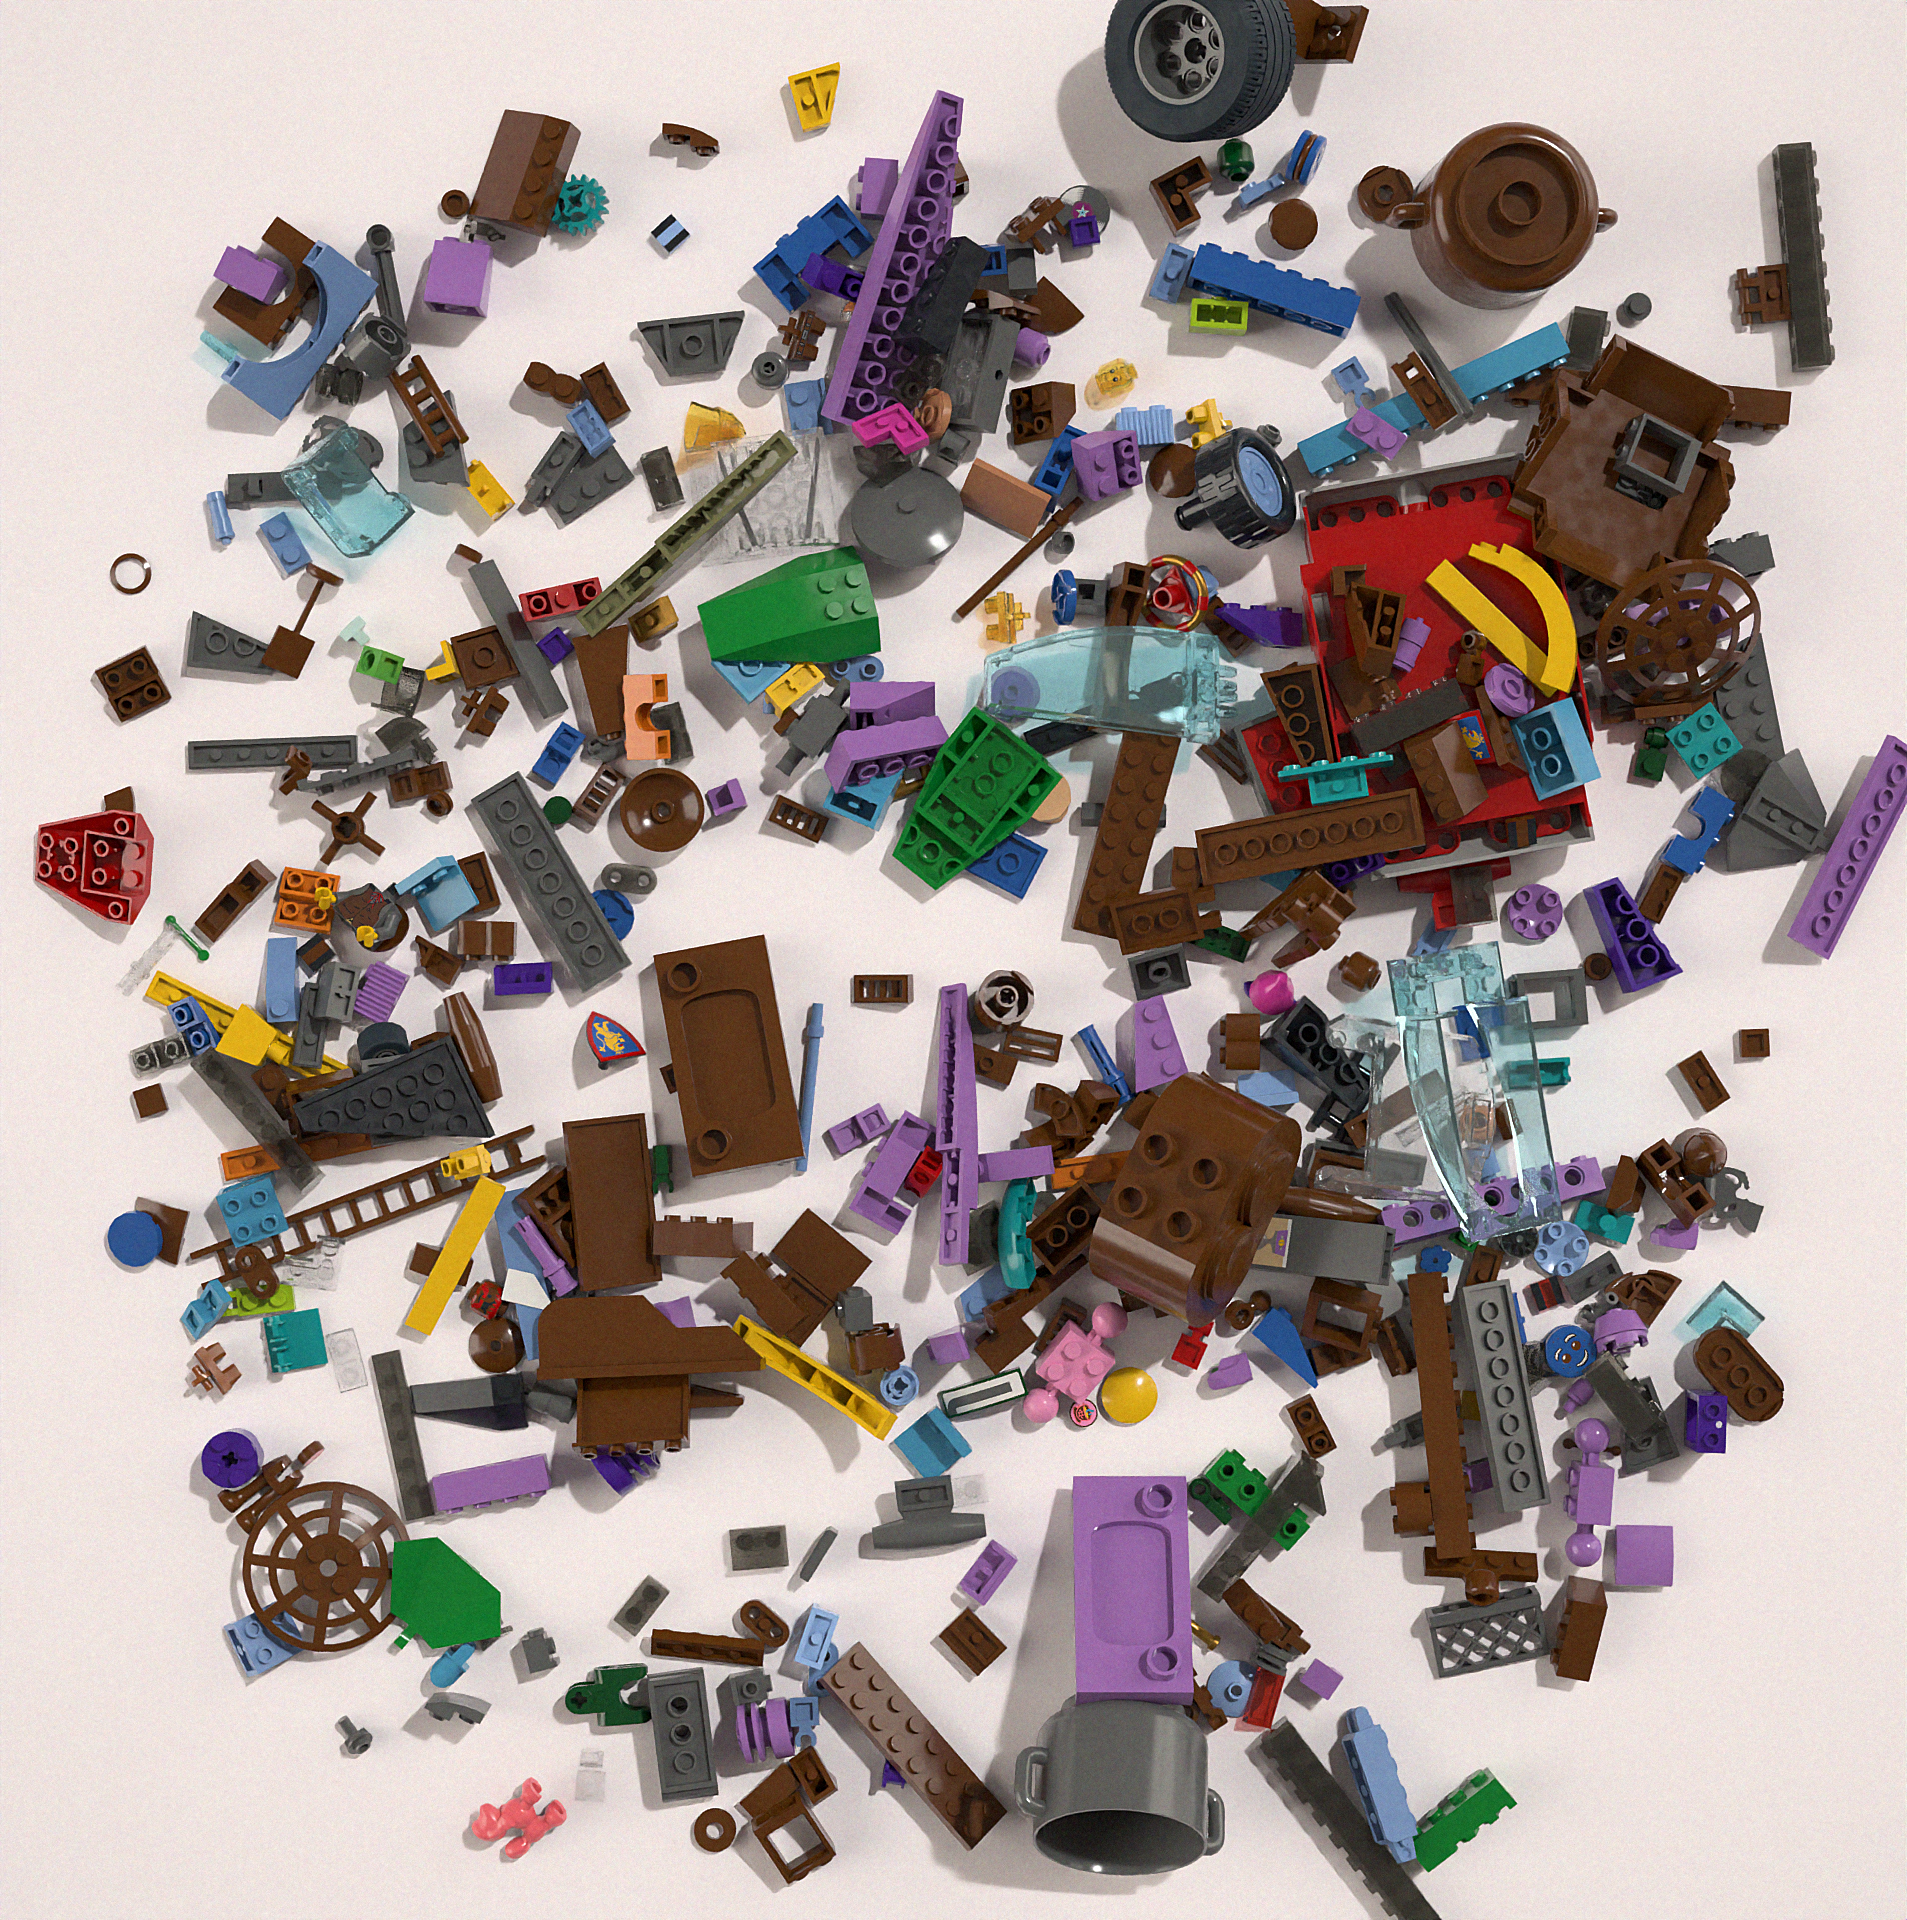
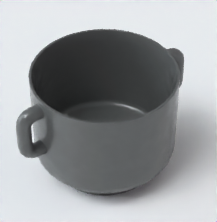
M1076 1694L1064 1701L1061 1711L1052 1715L1043 1724L1038 1733L1036 1746L1023 1749L1017 1756L1014 1781L1015 1800L1024 1813L1033 1816V1844L1035 1848L1053 1862L1076 1870L1097 1874L1121 1876L1150 1875L1188 1866L1202 1856H1212L1218 1853L1224 1845L1225 1806L1221 1796L1215 1790L1208 1787L1209 1748L1207 1738L1200 1726L1190 1717L1186 1716L1182 1705H1160L1136 1700H1103L1076 1705ZM1033 1764H1035V1788H1034V1797L1032 1796V1770H1033Z

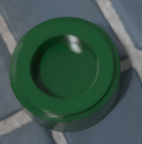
M554 796L546 802L544 813L550 822L560 825L571 819L573 807L568 799L562 796Z

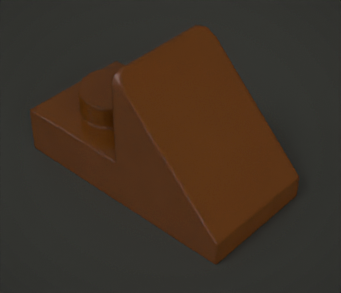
M808 1746L789 1759L792 1768L814 1806L838 1791L836 1777L827 1769L814 1746Z

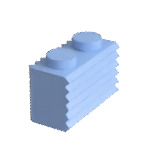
M1152 405L1146 411H1138L1137 407L1121 408V413L1118 412L1115 415L1116 431H1136L1138 449L1165 447L1175 443L1172 409H1166L1165 405Z

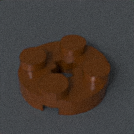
M1385 165L1377 166L1364 175L1357 188L1358 206L1362 213L1371 219L1372 222L1376 224L1386 223V215L1393 207L1398 204L1412 203L1413 185L1410 178L1402 170ZM1380 188L1392 191L1389 197L1390 201L1379 199Z

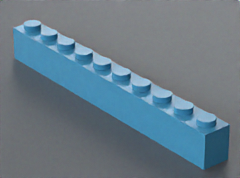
M1554 322L1450 371L1470 403L1473 406H1477L1489 400L1488 395L1497 391L1499 394H1503L1515 388L1514 383L1525 379V382H1529L1541 375L1540 371L1548 367L1554 370L1567 363L1566 359L1570 358V350L1557 322ZM1407 392L1369 409V411L1408 436V438L1413 430L1420 427L1422 431L1431 428ZM1353 417L1297 443L1312 478L1318 476L1319 479L1324 478L1334 472V467L1344 464V467L1352 465L1360 460V455L1368 451L1370 455L1377 453L1345 431L1346 426Z

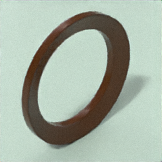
M127 553L119 556L111 566L110 577L113 585L119 591L126 594H137L149 585L152 571L144 557L135 553ZM128 558L139 560L146 572L142 584L131 589L121 586L115 574L119 563Z

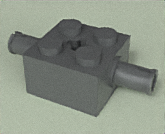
M842 677L829 696H824L821 693L817 698L812 696L803 708L805 715L799 721L796 718L786 730L789 735L787 740L790 748L775 767L788 777H790V774L803 757H808L816 763L849 720L848 713L842 708L850 696V681Z

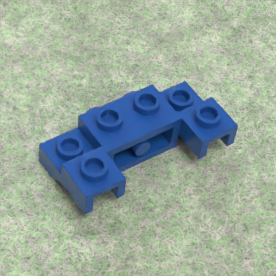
M836 195L812 217L807 215L801 219L796 225L798 228L791 235L786 233L780 237L775 243L777 247L752 267L755 274L772 292V295L789 315L793 314L811 298L810 292L798 280L804 271L811 252L826 256L840 244L854 261L875 243V239L839 195Z

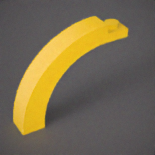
M1481 542L1480 546L1472 544L1468 554L1470 557L1509 572L1524 583L1537 599L1546 620L1549 637L1548 658L1540 682L1569 693L1575 676L1578 648L1574 620L1562 592L1541 566L1519 550L1503 544L1500 554L1496 553L1497 547L1485 542Z

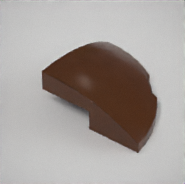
M1043 276L1037 282L1038 295H1026L1023 301L1040 308L1041 315L1031 316L1029 321H1015L1014 317H1008V319L1021 324L1019 330L1029 328L1036 332L1053 331L1054 334H1058L1074 327L1085 315L1053 283Z
M138 1196L136 1210L150 1215L153 1218L151 1220L154 1221L155 1225L158 1224L162 1231L163 1244L158 1256L171 1264L178 1265L191 1211Z
M1651 1269L1647 1271V1274L1633 1275V1272L1626 1273L1610 1283L1604 1290V1293L1614 1292L1618 1296L1616 1305L1623 1310H1635L1646 1328L1649 1329L1683 1280L1670 1273Z

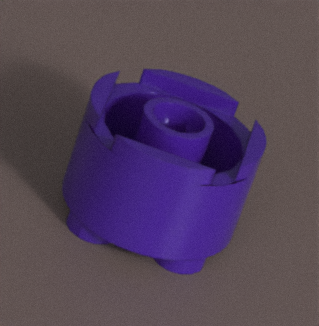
M242 1428L228 1429L213 1436L206 1443L201 1456L202 1471L205 1477L215 1485L223 1488H236L247 1483L259 1473L264 1462V1451L257 1437L252 1432ZM232 1452H234V1458L238 1459V1461H236L233 1464L231 1463V1459L228 1458V1455Z

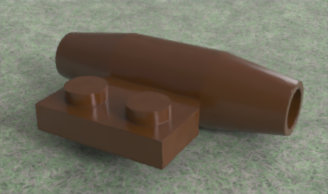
M462 991L443 998L449 1032L437 1031L411 1041L413 1050L415 1051L450 1035L481 1104L483 1105L503 1097L497 1062L481 1020L466 994Z
M1316 1148L1313 1149L1306 1172L1308 1187L1289 1186L1281 1205L1277 1209L1287 1215L1378 1225L1377 1216L1382 1212L1377 1207L1353 1198L1362 1190L1369 1167L1367 1160Z

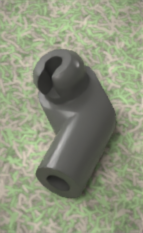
M1607 1292L1594 1307L1589 1304L1584 1305L1580 1312L1581 1318L1587 1319L1588 1323H1595L1598 1317L1605 1315L1607 1311L1617 1304L1618 1296L1614 1292Z

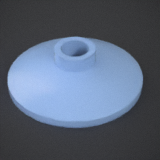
M1229 1660L1218 1665L1213 1670L1208 1680L1207 1689L1213 1697L1210 1700L1213 1706L1222 1708L1227 1716L1240 1717L1251 1713L1257 1708L1263 1697L1264 1685L1259 1672L1251 1664L1241 1660ZM1235 1685L1240 1686L1242 1689L1238 1695L1231 1693V1689Z

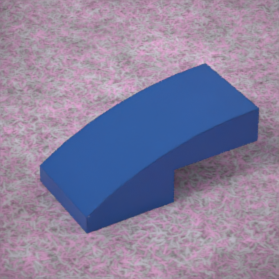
M562 721L531 772L555 787L583 744L586 735Z

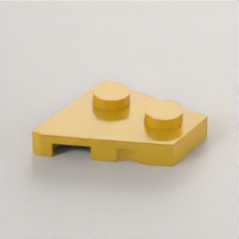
M839 62L787 77L803 133L831 124L841 69Z

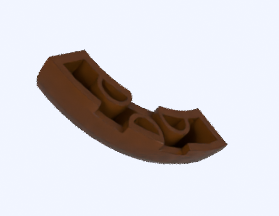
M1080 1080L1079 1086L1072 1098L1079 1105L1086 1124V1138L1060 1139L1056 1136L1055 1124L1050 1119L1038 1127L1021 1131L1019 1149L1051 1145L1054 1167L1062 1164L1061 1159L1074 1151L1077 1154L1095 1140L1093 1135L1102 1124H1108L1121 1096L1112 1087L1102 1082Z

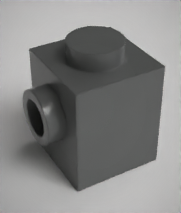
M859 1286L848 1287L846 1291L838 1292V1301L834 1303L836 1318H839V1325L846 1332L873 1329L871 1294Z

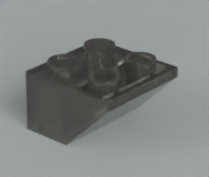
M994 1199L977 1207V1210H971L969 1213L968 1264H962L967 1276L999 1261V1209Z

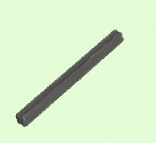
M1391 292L1389 295H1386L1384 297L1385 305L1460 418L1467 420L1469 417H1472L1475 414L1474 407L1398 293Z

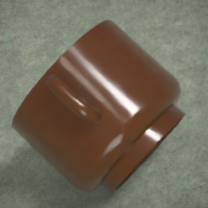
M1524 122L1492 124L1464 137L1427 173L1416 192L1413 203L1398 204L1386 215V223L1389 227L1410 230L1412 247L1420 267L1428 279L1442 293L1461 304L1484 310L1509 309L1534 300L1564 279L1579 265L1587 254L1595 234L1606 232L1616 225L1618 221V214L1615 210L1599 207L1594 177L1589 166L1576 148L1559 134L1539 125Z

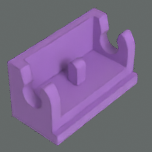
M992 1539L959 1583L962 1587L961 1589L985 1606L1018 1562V1557Z

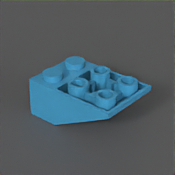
M904 766L895 775L885 778L884 774L869 778V784L860 787L857 782L845 786L846 791L836 794L833 786H831L823 808L879 832L907 766Z

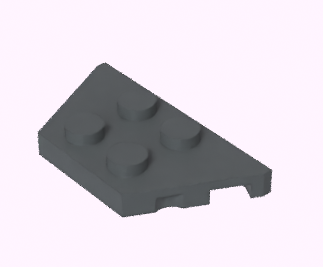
M745 311L637 322V327L669 377L725 371L742 327Z
M446 390L443 394L458 418L454 394L450 390ZM435 401L422 411L423 416L438 408ZM443 417L430 425V428L435 436H438L448 430L450 426ZM413 420L402 429L410 476L415 482H435L441 485L457 483L462 487L471 486L463 444L458 442L457 438L443 445L442 448L445 451V455L442 458L436 459Z

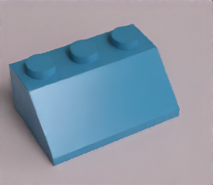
M1572 697L1509 721L1539 801L1602 777Z

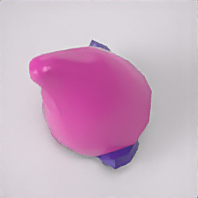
M1270 969L1259 974L1255 980L1244 982L1243 990L1251 999L1253 1006L1263 1014H1282L1296 1002L1292 980L1283 971Z

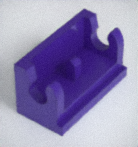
M552 962L495 965V996L554 993Z

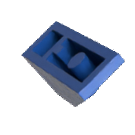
M1067 425L1061 435L1054 439L1033 484V487L1052 496L1045 510L1052 514L1074 468L1071 440L1088 434L1070 425Z
M1271 1305L1249 1331L1316 1389L1319 1384L1296 1327L1290 1322L1293 1316L1281 1306L1276 1310Z

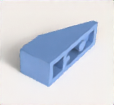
M297 937L268 938L266 977L268 1023L293 1022L300 1019L301 1003L298 953L296 952L298 949Z

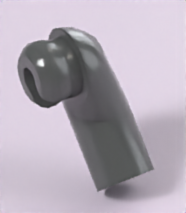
M591 739L586 745L588 754L593 759L604 763H610L627 754L624 740L608 746L601 743L598 739Z

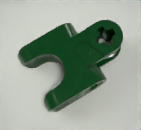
M644 1663L593 1668L594 1681L574 1683L570 1686L565 1696V1705L573 1714L597 1713L598 1726L643 1724L652 1719L649 1708L646 1706L629 1705L621 1696V1688L626 1683L641 1680L647 1675L648 1666ZM577 1692H581L582 1697H587L583 1704H579L578 1699H573Z

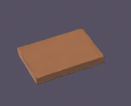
M977 457L959 494L963 505L1029 539H1032L1052 497Z

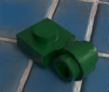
M1658 726L1647 727L1643 743L1648 744L1649 749H1638L1632 776L1662 782L1668 754L1659 753L1658 751L1668 746L1669 739L1665 735L1667 733L1665 728Z
M1195 1477L1190 1480L1188 1484L1190 1496L1204 1504L1226 1526L1233 1518L1228 1512L1231 1506L1220 1496L1215 1499L1210 1495L1211 1486L1207 1479ZM1198 1484L1204 1485V1490L1200 1493L1195 1492V1487Z

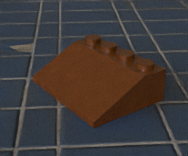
M505 109L468 214L472 217L545 238L582 132L571 122L556 117Z

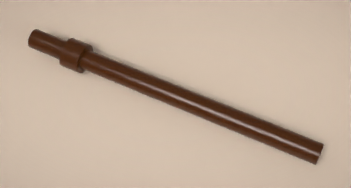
M1077 495L1063 510L1059 509L1051 516L1052 520L956 610V613L964 619L1060 527L1063 529L1071 521L1069 518L1085 502Z

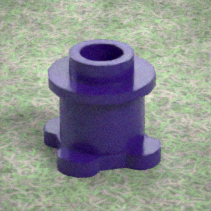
M885 1758L881 1787L886 1788L887 1783L899 1785L901 1789H904L905 1784L908 1783Z

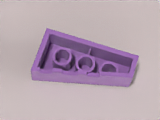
M938 715L931 717L922 716L915 720L904 722L895 721L882 726L873 725L866 729L855 731L846 730L837 735L823 768L835 793L839 794L846 791L845 786L857 782L860 787L869 784V778L884 774L885 778L895 775L904 766H908L909 770L935 762L940 748L948 740L949 736Z

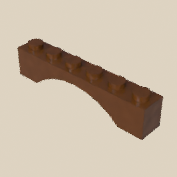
M1127 561L1113 566L1088 731L1112 736L1123 734L1130 710L1128 690L1130 653L1137 621L1148 593L1151 567Z

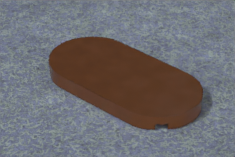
M1715 1326L1700 1335L1694 1345L1693 1361L1696 1369L1715 1391L1727 1396L1728 1406L1744 1420L1763 1422L1773 1418L1783 1405V1391L1785 1392L1783 1381L1741 1333L1731 1327Z

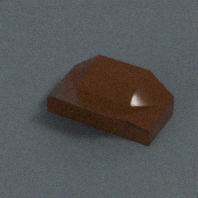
M1620 1156L1605 1205L1609 1214L1619 1218L1624 1214L1638 1213L1647 1186L1640 1177L1632 1157Z

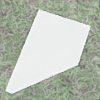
M508 1268L501 1300L544 1309L551 1303L534 1274Z

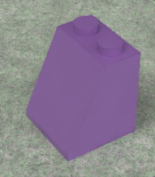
M448 236L443 237V240L434 241L423 300L431 312L487 318L494 250L490 245H487L488 242L473 239L470 243H462L460 239Z

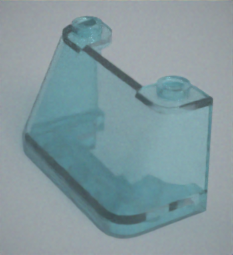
M347 424L339 425L287 465L280 472V476L335 547L348 558H358L372 555L416 511L412 508L409 498L404 493L388 492L355 451L359 447L357 432Z

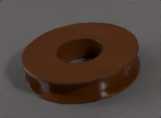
M710 1808L698 1816L694 1825V1837L703 1849L710 1852H720L727 1849L735 1839L736 1823L732 1815L726 1810ZM713 1822L719 1823L723 1827V1834L716 1838L711 1837L707 1832L708 1825Z

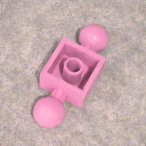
M1115 1302L1100 1304L1093 1312V1328L1090 1332L1084 1330L1071 1319L1066 1322L1035 1361L1036 1373L1049 1383L1045 1388L1038 1387L1028 1392L1029 1395L1025 1396L1023 1410L1028 1419L1039 1424L1047 1423L1054 1419L1059 1409L1058 1397L1062 1392L1082 1405L1116 1363L1114 1350L1105 1345L1103 1341L1106 1338L1118 1337L1125 1331L1128 1324V1316L1121 1305Z

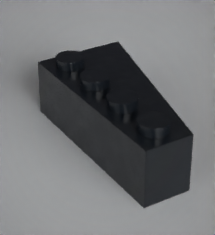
M966 236L951 237L945 243L942 253L891 337V340L916 356L946 354L991 253Z

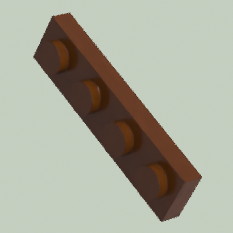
M670 1629L652 1630L651 1655L763 1667L765 1641L754 1638L728 1637L726 1635H707L698 1632H680Z

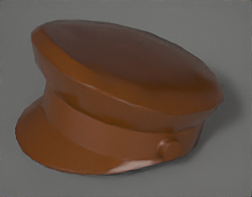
M1289 199L1277 204L1272 209L1269 216V228L1272 239H1275L1280 246L1296 251L1306 248L1313 242L1318 231V221L1314 209L1307 202L1300 199Z

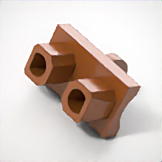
M219 1342L207 1348L202 1346L194 1353V1356L206 1372L204 1373L198 1364L194 1366L191 1370L197 1378L191 1384L194 1388L202 1384L208 1392L214 1388L208 1379L210 1377L222 1395H224L233 1388L232 1385L242 1374L234 1364H231L223 1371L216 1365L215 1362L226 1355Z

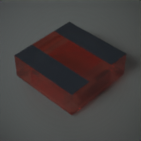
M1556 1275L1528 1284L1538 1311L1566 1302Z

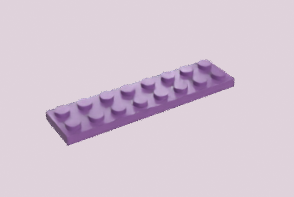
M1887 734L1787 934V937L1827 960L1830 959L1907 804V744L1896 736Z

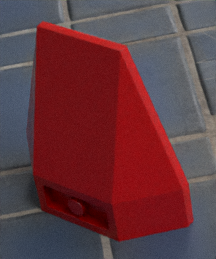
M119 809L38 825L35 880L105 921L133 925L150 895L154 837L141 813Z

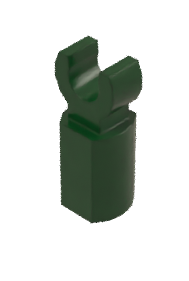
M653 1145V1173L657 1174V1179L653 1183L654 1194L659 1193V1184L661 1182L668 1184L669 1193L674 1192L675 1185L669 1174L673 1173L672 1145Z

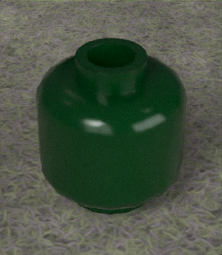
M1232 138L1227 140L1218 149L1217 161L1219 172L1229 182H1243L1254 172L1253 150L1247 142L1241 141L1238 138Z

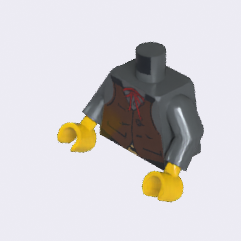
M395 882L383 892L373 883H367L363 887L341 892H332L328 888L320 887L315 891L314 900L319 901V907L323 910L328 909L331 903L341 922L357 935L356 941H363L366 947H370L375 951L384 940L392 939L395 936L399 922L402 919V915L395 903L404 895H399L395 888Z

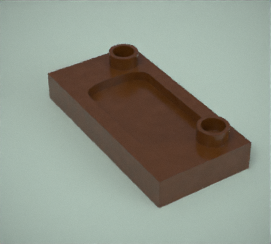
M765 935L653 955L692 1177L698 1180L807 1159Z

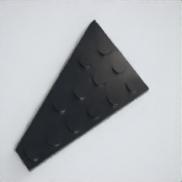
M450 1035L292 1105L304 1132L491 1138L496 1135Z

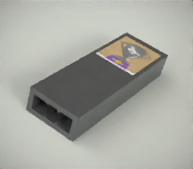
M1275 1213L1255 1253L1249 1270L1389 1286L1396 1229L1384 1225Z

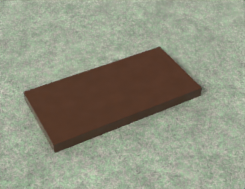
M645 1113L562 1122L580 1291L663 1281L660 1255H653L656 1213Z

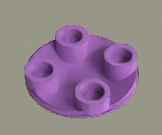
M1529 884L1521 887L1512 895L1508 904L1507 915L1511 927L1517 934L1526 939L1541 940L1553 935L1557 931L1562 921L1563 907L1560 896L1556 891L1541 884Z

